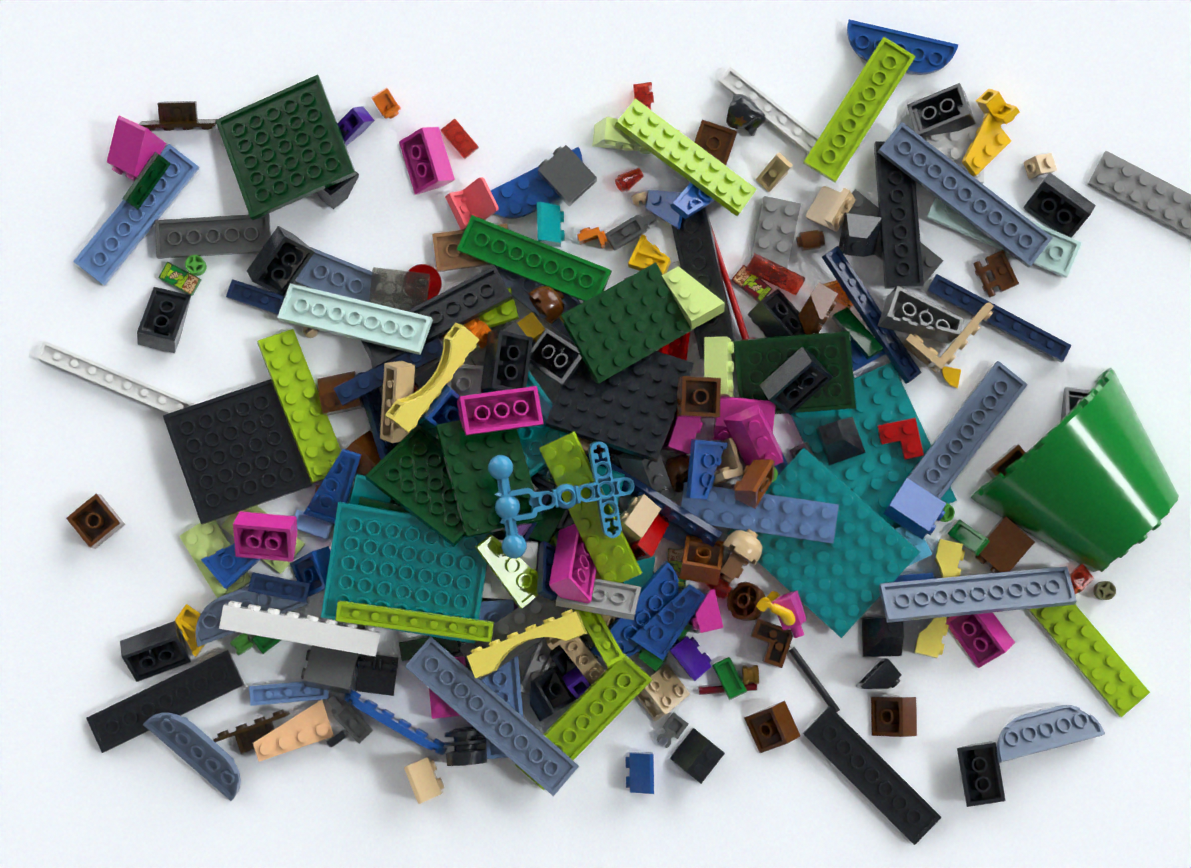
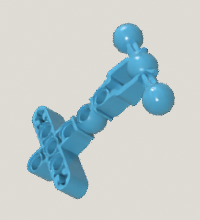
M593 442L588 448L593 482L579 486L562 484L556 489H552V492H536L530 488L511 490L508 477L513 472L512 461L504 455H497L490 460L488 471L494 479H497L499 490L495 494L498 497L495 503V511L502 518L500 523L505 525L506 537L502 542V550L507 557L517 559L527 549L525 539L518 534L516 521L535 518L537 512L553 507L569 509L576 504H580L581 501H597L602 532L610 538L620 535L622 527L617 497L631 494L634 490V483L627 477L613 478L609 451L605 443ZM597 445L599 448H603V451L600 452V458H605V461L595 462V459H599L598 454L594 453ZM601 464L606 467V473L602 476L597 473V467ZM624 480L629 483V488L625 492L620 490V483ZM603 484H607L610 488L609 493L606 495H602L600 492ZM585 487L590 489V496L586 499L581 497V490ZM564 491H569L571 494V499L567 502H563L561 499V494ZM529 494V504L532 507L531 512L517 515L520 510V503L515 496ZM546 494H549L552 498L549 505H543L541 501L542 497ZM610 503L613 506V511L607 515L604 513L603 508L606 504ZM615 517V520L611 519V523L613 526H616V529L611 533L607 531V528L610 527V521H605V518Z

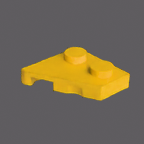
M642 234L628 262V267L641 271L657 263L662 274H665L671 263L670 258L660 252L659 248L655 244L652 245L647 240V237Z
M186 604L175 621L183 633L182 635L188 643L192 654L197 657L206 645L198 647L196 641V625L201 613Z

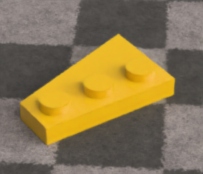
M990 112L985 113L983 122L978 127L973 142L970 143L961 162L973 177L978 175L1011 142V139Z

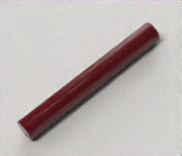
M748 683V685H744L747 691L757 690V684ZM722 685L699 687V695L725 693Z

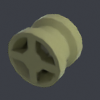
M1101 581L1095 584L1093 593L1099 600H1110L1116 594V587L1110 581Z

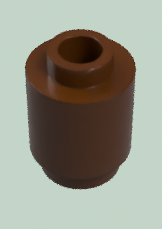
M823 231L800 232L799 237H796L797 247L801 248L802 251H808L825 246Z

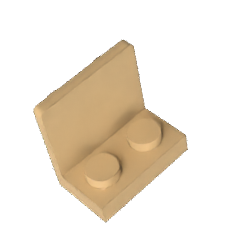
M733 438L722 441L728 443L721 455L722 461L720 466L716 468L717 471L714 474L713 485L725 483L743 475V467Z
M665 664L650 676L652 681L636 696L654 721L665 716L690 695L668 664Z

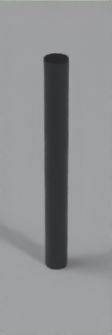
M792 647L788 650L826 704L831 706L836 712L840 711V708L797 649Z

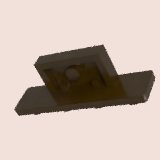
M163 101L157 103L159 120L141 121L139 125L146 127L150 131H155L156 128H163L164 131L175 130V128L193 130L194 127L209 130L216 125L215 120L217 119H198L197 101Z
M282 709L272 713L273 717L266 719L265 716L255 719V724L247 726V723L236 726V731L229 733L228 730L217 733L218 737L213 739V741L219 742L235 736L241 754L254 749L253 743L275 729L273 721L289 716L290 712L284 713Z

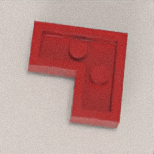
M916 418L877 426L881 445L900 441L904 460L924 455Z

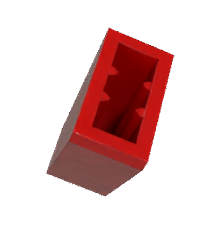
M658 513L641 539L629 543L636 561L647 559L654 555L669 525L661 514Z

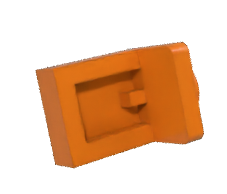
M387 87L371 97L385 119L388 117L392 119L399 114L398 111L401 110V107L397 104Z
M590 227L584 228L577 234L580 245L598 239L601 249L605 248L604 242H607L604 231L600 232L599 227L590 229Z
M477 318L466 323L464 327L479 339L477 345L483 349L487 345L488 332L491 329L486 323Z

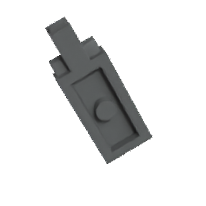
M652 212L645 217L642 214L635 215L605 233L606 238L613 250L616 251L646 233L650 229L649 225L655 222L656 218Z
M332 695L327 700L333 707L331 710L332 716L359 744L373 731V728L344 699L340 702Z

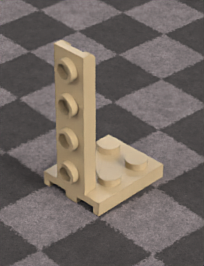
M986 303L940 357L937 356L939 353L934 348L926 347L923 344L924 341L916 334L914 336L909 334L902 343L908 351L937 373L946 363L949 365L956 358L954 353L958 348L962 350L967 345L968 341L966 339L970 334L974 336L981 328L979 323L982 320L987 321L993 314L991 309L994 305Z
M545 637L546 643L551 650L558 645L564 649L591 685L606 671L580 637L570 641Z

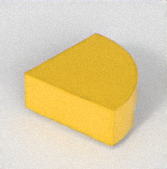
M944 366L941 369L943 378L949 386L957 389L961 369Z

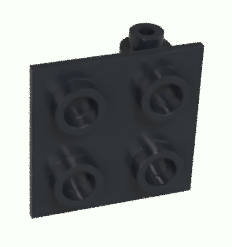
M360 654L355 691L394 696L399 657L377 654L375 657Z

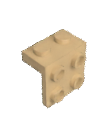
M823 186L807 211L806 218L837 232L844 221L845 212L849 213L856 199L851 191L846 188L839 192Z

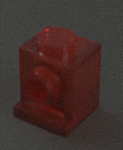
M652 82L633 84L634 99H637L651 110V103H654L653 91H651Z

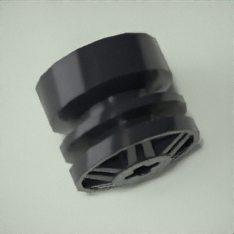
M463 727L444 732L445 738L453 737L454 741L445 742L446 746H454V751L446 753L447 766L487 763V749H481L477 746V744L486 742V739H477V735H482L474 727Z

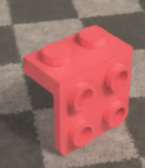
M483 177L477 178L463 190L452 192L445 196L461 230L466 229L471 215L486 220L498 211V205Z

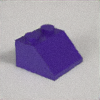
M686 636L670 649V653L692 681H696L712 667L710 665L712 660L705 652L701 653L697 647L700 645L693 636L691 638Z

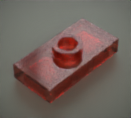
M455 118L440 130L464 160L479 149V146Z

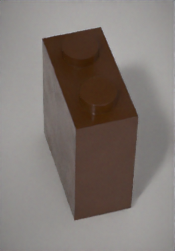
M1002 517L986 536L990 542L974 558L982 565L987 564L990 567L989 571L991 573L1010 572L1035 541L1007 517Z

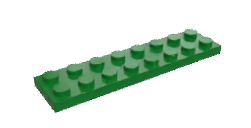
M471 215L457 248L458 252L541 285L549 286L554 290L584 302L604 291L612 273V270L473 215Z

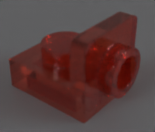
M1083 563L1070 573L1075 594L1082 592L1094 579Z

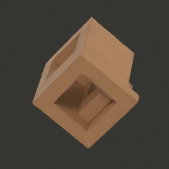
M731 552L721 568V578L731 583L735 577L738 579L744 570L741 568L742 565L747 566L749 562Z

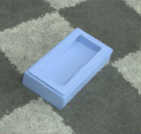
M296 510L294 516L297 518V530L328 540L333 523L303 514L304 511Z

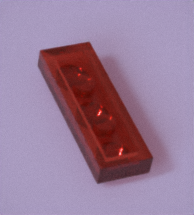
M756 253L753 254L745 269L746 272L795 296L805 281V277Z

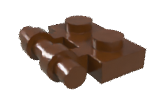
M1004 250L986 257L987 265L984 267L980 260L973 263L976 269L974 272L976 276H979L983 284L982 289L984 292H987L989 298L996 295L993 289L998 286L1000 292H1004L1019 285ZM988 271H991L994 281L992 282L989 281L986 275Z

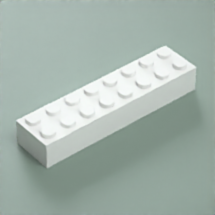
M230 601L228 604L223 605L219 629L376 657L380 631H376L377 627L365 625V628H359L357 624L346 623L343 625L338 624V621L332 619L320 621L318 616L307 615V618L299 617L300 613L288 611L287 614H282L280 609L269 608L268 611L261 610V606L249 604L248 607H243L241 602Z

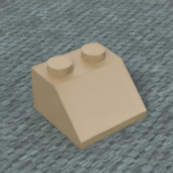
M645 494L633 497L628 503V510L620 515L622 531L628 544L644 536L661 510Z
M428 756L404 767L418 804L443 793L442 789L445 787L441 777L437 778L435 771L438 769L434 759L430 760Z

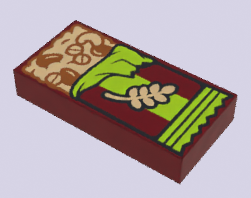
M745 265L731 279L758 303L773 290Z

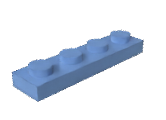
M303 681L249 686L250 706L329 699L328 690L304 686Z

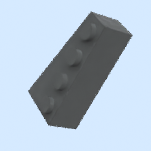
M896 286L886 298L878 326L950 344L960 335L964 319Z

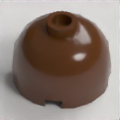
M539 286L528 293L529 299L538 313L547 316L544 320L551 325L560 318L559 316L564 311V304L562 302L564 296L560 291L554 290L549 286Z
M688 455L671 457L665 464V469L674 492H682L684 482H688L690 459Z
M740 582L734 590L731 589L727 598L728 611H731L732 616L736 619L747 622L754 621L764 613L756 605L761 598L765 597L762 589L753 583Z

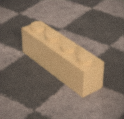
M404 361L384 363L380 439L391 443L401 442L410 433L398 427L385 414L397 399L413 394L415 365Z

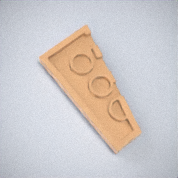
M323 700L318 701L255 741L253 746L258 762L333 737V731Z

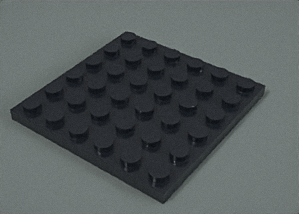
M655 351L596 384L583 360L565 386L561 385L547 418L546 427L567 434L575 431L577 437L592 442H603L607 447L657 463L677 411L678 378L690 376L694 363Z
M271 379L163 415L201 525L312 487Z

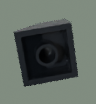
M693 728L670 759L702 784L724 756L725 752Z

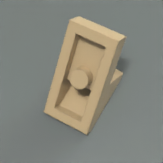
M779 152L755 180L770 192L788 174L793 164Z

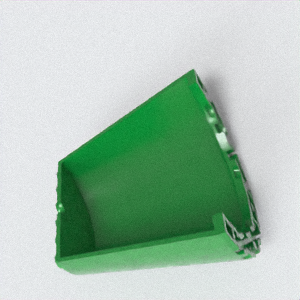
M1111 367L1107 368L1094 380L1096 385L1088 392L1089 395L1087 397L1085 396L1058 424L1025 452L1024 456L1005 469L1008 474L1005 476L1002 473L998 474L971 496L975 502L1000 517H1007L1020 529L1092 572H1103L1114 560L1126 555L1133 545L1141 544L1148 537L1146 534L1151 530H1156L1162 524L1160 520L1170 513V509L1179 500V494L1116 372Z

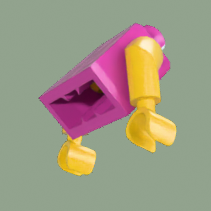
M797 590L784 595H780L777 591H771L767 597L761 598L756 605L760 611L765 612L767 608L771 609V612L778 616L782 629H790L793 638L805 635L801 625L806 621V616Z

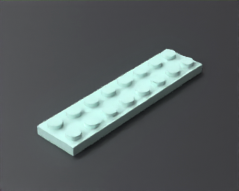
M935 197L926 217L927 219L999 250H1004ZM1033 222L1053 237L1033 264L1067 278L1082 242Z
M291 283L277 317L280 321L421 355L433 321L429 316Z

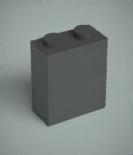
M565 145L564 147H558L552 153L554 156L549 160L545 159L540 163L538 174L570 207L597 182V177Z
M312 645L311 650L308 649L306 653L307 667H303L301 673L304 686L343 694L351 693L359 655L358 653Z

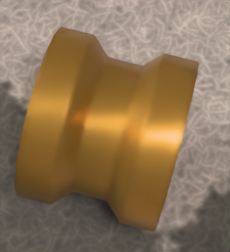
M753 665L752 667L742 666L744 685H748L749 682L759 684L758 665Z

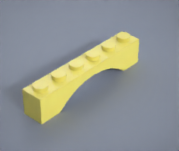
M455 323L444 337L441 360L430 380L415 393L397 399L385 416L407 432L414 429L420 417L429 410L433 400L439 397L442 388L452 380L455 371L464 364L468 354L476 348L479 339L466 327Z
M939 539L934 560L939 568L941 578L960 576L961 568H958L959 560L963 561L965 550L962 549L963 544ZM947 617L933 618L929 625L917 635L914 648L915 654L936 659L939 655L943 654L945 644L942 643V638L947 635L949 627L946 624Z
M572 609L561 613L562 617L558 619L554 617L548 618L543 621L544 624L541 626L531 625L525 628L526 632L518 634L517 631L507 635V640L501 642L500 639L489 643L490 647L482 649L481 646L471 650L472 654L468 655L467 658L474 677L480 678L497 671L504 658L513 649L526 641L542 637L570 641L587 634L579 611L573 612Z

